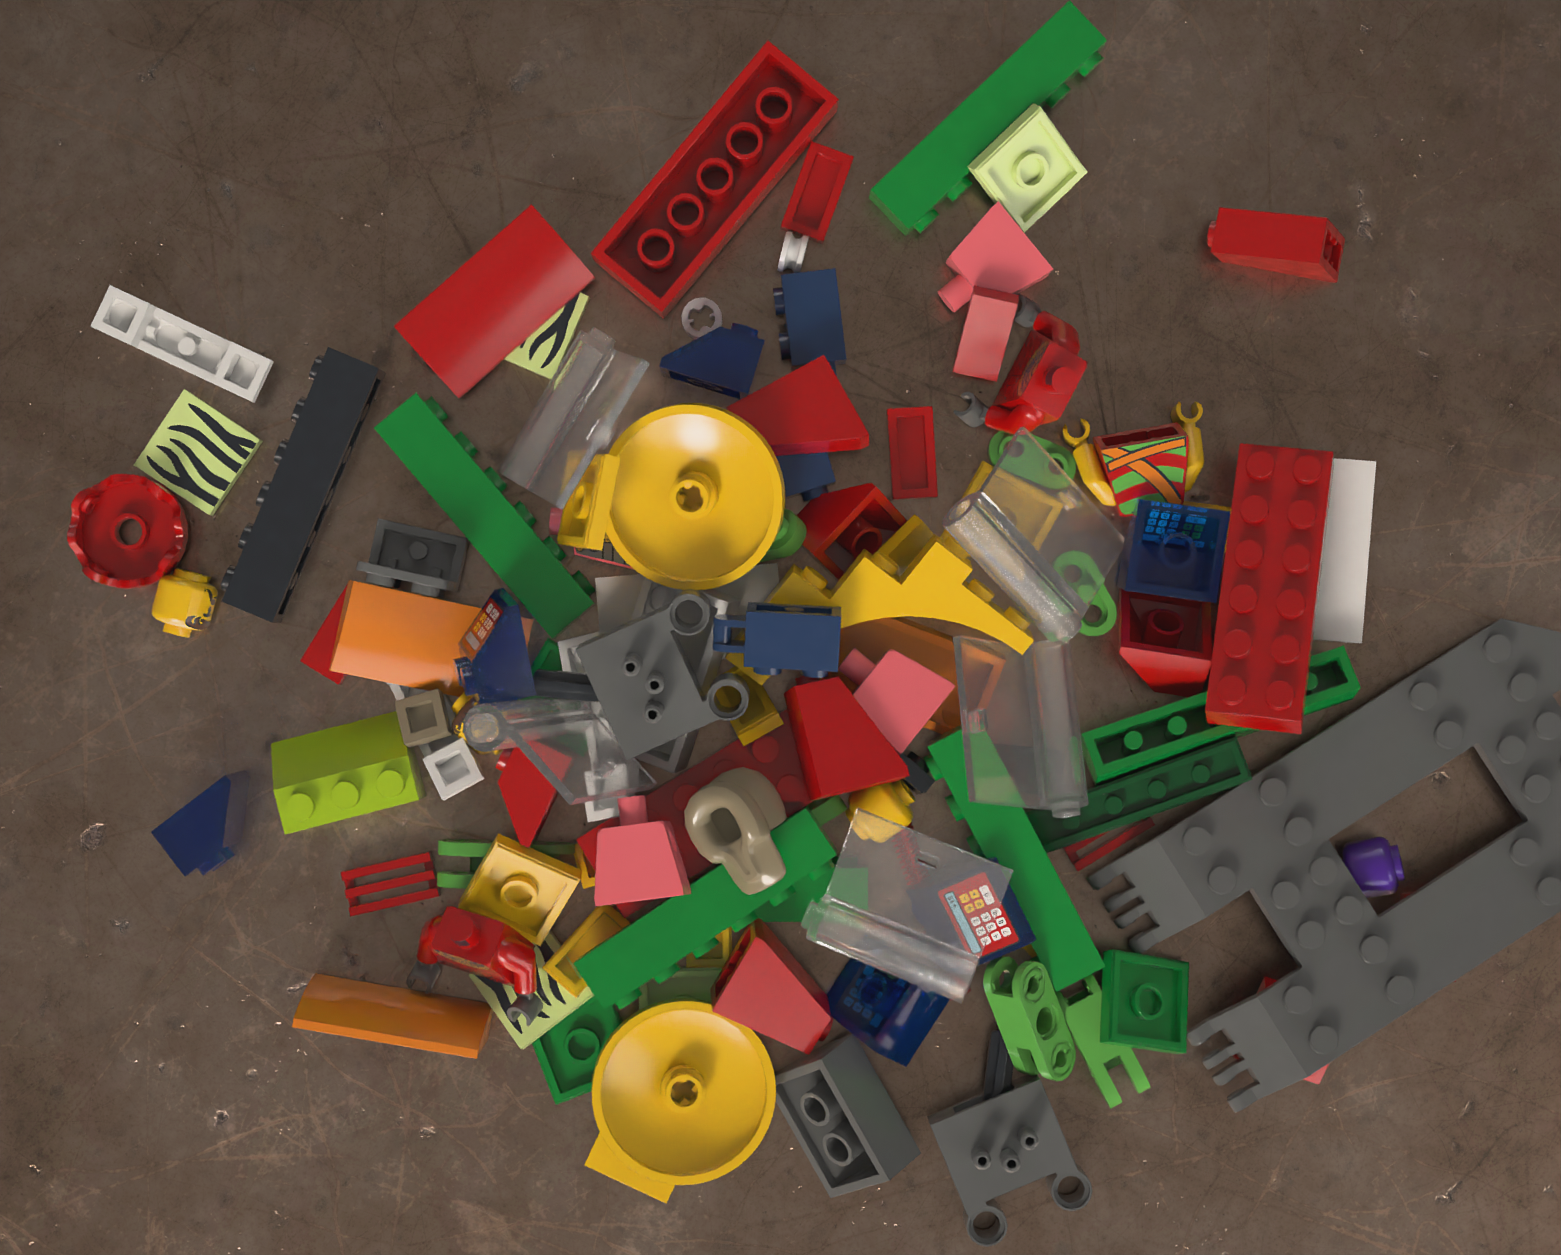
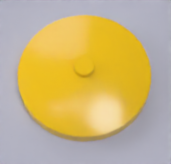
M679 403L665 406L641 417L631 424L615 441L608 455L621 457L606 533L616 551L627 564L647 579L679 590L717 588L749 572L765 556L779 533L785 510V485L782 471L772 448L765 438L740 416L726 409L703 403Z
M692 998L664 1000L646 1006L629 1016L607 1039L599 1053L593 1072L591 1087L592 1106L597 1127L603 1140L613 1154L628 1168L645 1178L665 1184L694 1185L717 1179L737 1168L748 1159L763 1140L771 1123L775 1108L776 1081L774 1069L763 1043L754 1030L713 1012L711 1002Z

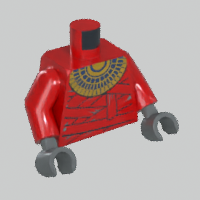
M1017 293L1016 295H1019V299L1023 304L1021 310L1015 314L1013 321L1023 327L1033 326L1034 330H1031L992 406L988 408L973 393L964 392L961 394V398L971 406L964 412L958 410L953 412L970 427H978L985 422V425L989 428L1017 436H1025L1030 434L1039 425L1057 421L1061 417L1087 368L1088 362L1077 356L1080 351L1079 335L1072 325L1045 310L1041 312L1040 306L1023 294Z
M447 906L443 916L438 915L425 922L421 930L416 955L418 960L406 980L408 988H412L416 979H419L427 986L425 994H429L441 973L440 967L436 964L439 962L440 964L514 987V991L519 996L507 1010V1016L512 1022H515L522 1013L526 1018L527 1026H530L543 1009L542 1000L534 993L537 990L535 945L511 926L453 906Z

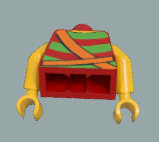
M1179 401L1171 411L1173 423L1093 437V444H1088L1090 425L1087 420L1080 418L1081 426L1085 431L1084 435L1080 438L1070 436L1066 424L1063 426V439L1065 443L1076 448L1073 451V456L1083 483L1103 505L1114 506L1119 516L1135 515V523L1140 507L1143 504L1171 508L1181 507L1184 503L1185 493L1192 489L1205 462L1201 429L1196 427L1195 424L1201 418L1203 408L1196 401L1191 405L1193 415L1191 419L1182 415L1181 403Z

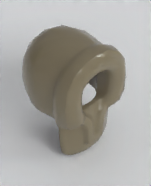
M745 767L732 769L721 773L708 785L703 786L692 795L684 811L685 827L691 841L699 853L710 862L715 864L722 863L743 893L751 895L761 892L785 876V864L770 835V830L787 819L785 807L774 785L762 773Z

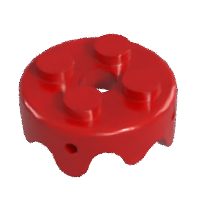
M113 474L96 485L83 489L72 501V515L67 532V541L82 565V572L88 578L117 588H143L159 582L161 577L170 574L179 564L188 540V522L184 509L178 499L164 485L144 476ZM128 519H135L142 528L141 538L133 545L125 544L119 535L122 523Z

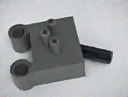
M693 589L682 590L674 596L670 604L580 643L575 651L586 673L537 669L532 683L533 694L536 696L599 702L626 760L718 719L730 721L739 718L748 707L750 690L743 677L728 672L714 678L709 686L708 694H704L676 632L687 636L698 634L709 622L712 609L710 600L701 591ZM686 600L698 603L702 608V618L696 623H685L677 614L678 604ZM728 685L738 689L742 698L740 703L734 707H724L719 704L715 696L719 688Z
M999 1029L992 1030L990 1033L983 1093L927 1116L964 1205L963 1220L967 1233L972 1241L986 1247L996 1245L1002 1241L1008 1227L1002 1207L993 1198L1043 1177H1046L1047 1189L1053 1200L1064 1210H1080L1088 1204L1092 1195L1091 1182L1081 1166L1076 1164L1039 1076L1025 1075L1012 1081L1014 1065ZM1067 1176L1078 1177L1080 1185L1076 1192L1069 1195L1058 1192V1184L1063 1178ZM988 1211L997 1215L995 1224L989 1229L981 1230L973 1226L975 1217L981 1212Z

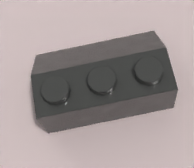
M855 1034L824 1044L809 1055L801 1057L774 1073L776 1102L830 1198L890 1181L921 1154L909 1129L902 1120Z

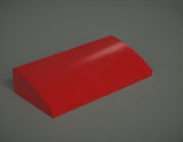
M531 204L395 324L394 327L460 399L588 286L595 277Z

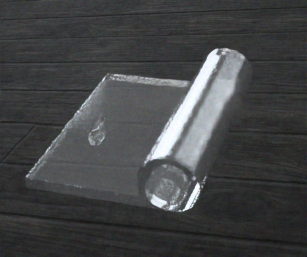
M592 327L589 334L580 330L496 470L562 510L599 448L605 450L616 433V430L612 428L613 424L650 364L642 358L613 349L616 340L595 327Z
M1025 427L1017 430L980 490L958 501L942 520V526L1050 642L1058 640L1068 641L1079 632L1082 627L1081 620L1127 542Z
M961 635L953 637L969 802L1052 810L1053 817L1056 818L1080 815V808L1087 806L1089 801L1070 641L1051 639L1033 642L1022 655L1006 643Z
M539 697L483 703L472 707L464 718V736L470 746L482 752L519 747L569 805L652 790L657 784L634 757L626 760L614 734L584 701Z
M857 808L826 894L819 903L810 902L803 917L801 927L807 929V940L962 1004L974 978L1014 870ZM917 858L932 865H935L937 867H932L930 865L918 861Z

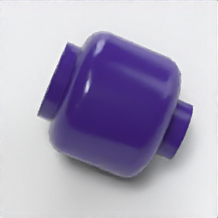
M1368 838L1348 842L1343 846L1342 861L1367 899L1394 894L1399 887L1398 881L1405 880L1398 845L1390 846L1386 838Z

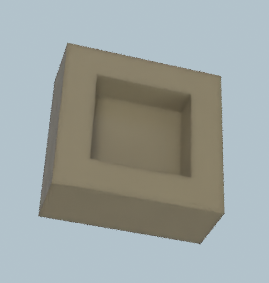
M438 688L394 701L404 745L408 748L453 735L443 692Z

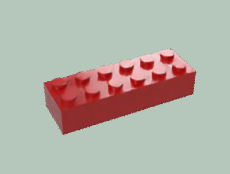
M767 41L593 249L591 255L594 262L660 317L665 319L809 146L811 141L814 140L834 116L838 109L839 99L775 45Z
M1244 443L1239 445L1205 707L1207 723L1302 734L1334 469V451Z
M787 707L778 712L784 723L745 746H743L739 738L734 739L645 795L648 822H671L688 879L713 863L702 856L691 841L685 827L684 811L692 795L703 786L708 785L721 773L740 767L762 773L779 793L785 807L786 817L813 802L809 798ZM619 817L605 819L576 839L595 871L598 830L620 826ZM655 899L619 903L616 905L623 917L626 918Z

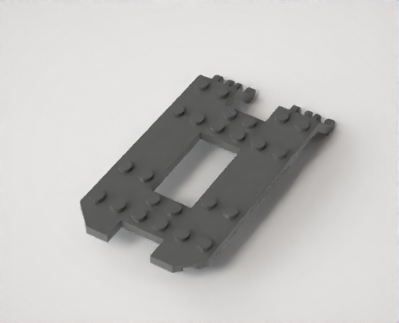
M1503 618L1496 620L1252 776L1253 780L1237 785L1162 834L1108 863L1086 878L1093 890L1096 889L1097 891L1111 883L1112 879L1120 874H1123L1131 888L1121 894L1117 893L1104 902L1103 906L1108 913L1118 909L1135 897H1138L1141 903L1113 920L1118 929H1124L1136 921V918L1146 912L1154 922L1155 927L1146 932H1141L1129 940L1128 945L1133 953L1141 954L1162 940L1205 919L1249 890L1298 966L1295 970L1261 992L1204 1019L1187 1031V1039L1195 1047L1210 1039L1211 1035L1220 1030L1223 1031L1230 1042L1203 1057L1202 1062L1206 1069L1215 1067L1237 1053L1239 1059L1231 1062L1212 1076L1216 1085L1222 1086L1236 1077L1235 1075L1246 1069L1254 1080L1253 1083L1234 1091L1227 1097V1102L1234 1113L1245 1109L1258 1099L1309 1077L1561 911V707L1553 697V694L1561 690V632ZM1474 746L1522 822L1377 915L1329 841V838Z

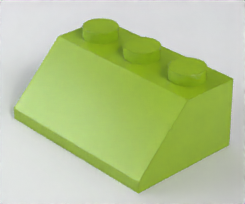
M397 711L271 743L273 791L284 834L402 805L426 797L414 747L408 748L404 745Z

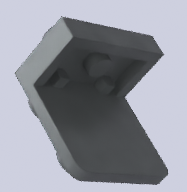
M378 518L368 563L358 561L356 570L367 572L366 582L400 588L401 580L413 582L411 592L444 598L446 590L458 592L469 540L465 537Z

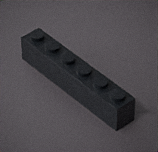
M330 347L327 348L324 356L319 354L316 357L309 374V380L313 381L308 396L307 398L300 397L292 413L291 421L296 424L290 439L284 438L275 453L274 464L278 465L271 482H264L257 496L256 506L261 508L254 524L248 523L245 526L239 539L238 548L243 549L238 563L236 566L230 565L223 577L220 589L225 591L221 602L272 623L282 622L386 374L384 371Z

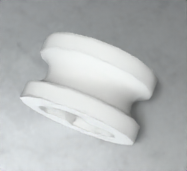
M786 232L777 271L783 272V270L789 268L794 273L801 272L809 236L803 235L802 238L798 239L793 236V232Z
M695 298L688 302L683 309L681 315L682 325L685 332L692 339L697 340L718 329V332L720 331L722 313L718 305L712 300ZM704 308L711 310L713 313L710 314V319H715L714 325L711 328L703 326L700 331H697L691 327V325H694V319H689L693 311L701 313Z

